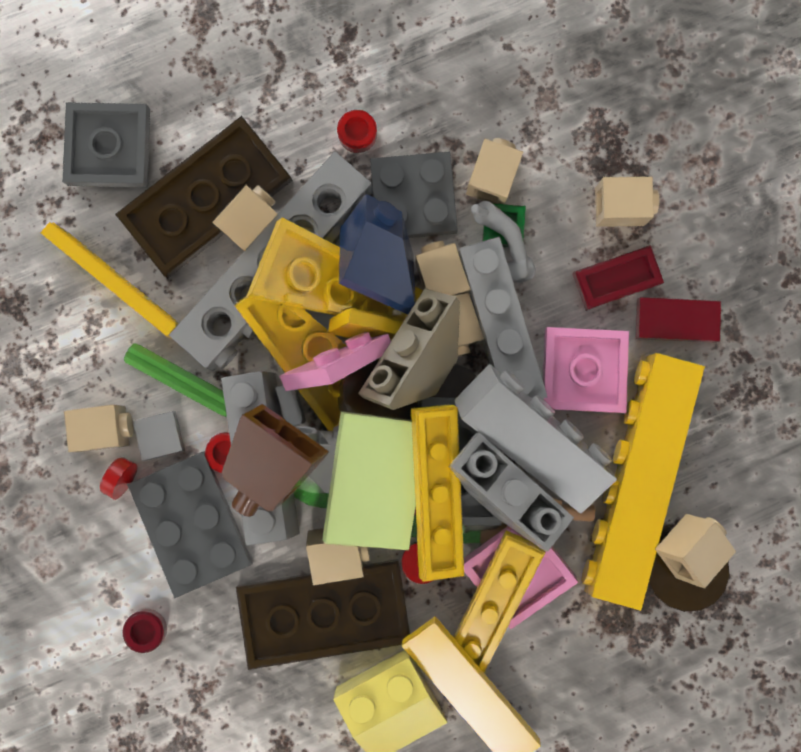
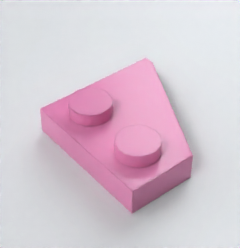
M364 332L345 341L346 347L339 350L334 348L320 353L313 358V361L283 373L279 377L285 391L333 384L382 357L391 340L388 334L371 337L369 332Z

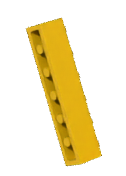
M659 353L646 356L645 361L641 360L637 366L634 384L639 386L635 401L630 400L628 402L626 413H624L623 421L625 424H628L624 440L620 439L618 441L613 456V463L618 464L615 472L617 480L603 493V503L607 504L603 520L598 519L595 524L592 543L596 544L593 559H587L582 572L581 582L586 584L584 591L591 597L640 611L642 609L656 556L655 548L658 546L705 366Z

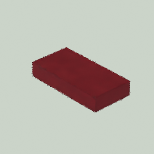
M651 245L572 273L586 311L664 283Z
M648 297L637 299L635 339L720 342L721 301Z

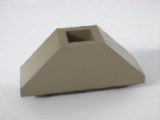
M429 289L423 290L358 394L362 398L394 410L437 394L458 360L460 301L457 297Z

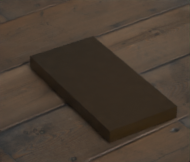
M240 116L115 215L163 276L168 279L225 234L213 221L245 185L251 190L258 185L273 197L293 180L247 121Z
M399 559L363 565V577L313 585L310 573L236 586L248 670L402 645L403 639L410 635Z

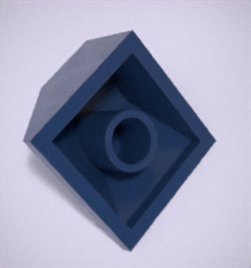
M366 194L340 227L339 284L405 314H409L416 303L414 255L403 214L391 203L379 201Z

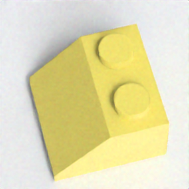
M405 650L336 686L333 700L352 737L365 752H396L448 723L419 666Z

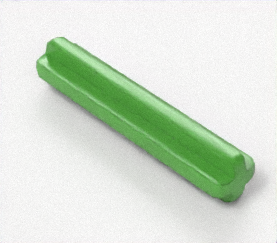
M133 343L128 348L124 356L125 363L221 416L227 417L223 390L139 344Z

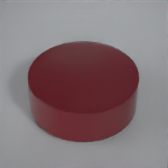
M139 610L126 620L122 632L123 639L126 645L135 652H151L162 644L167 635L166 621L155 610Z

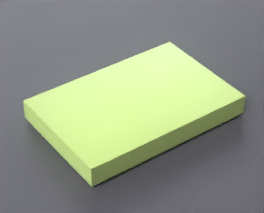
M341 412L322 540L325 544L409 550L416 507L412 420Z

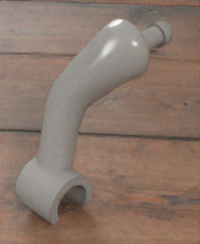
M489 201L474 204L471 207V212L474 214L475 221L501 234L507 241L513 262L508 263L512 280L521 283L532 279L536 271L532 259L527 256L518 225Z

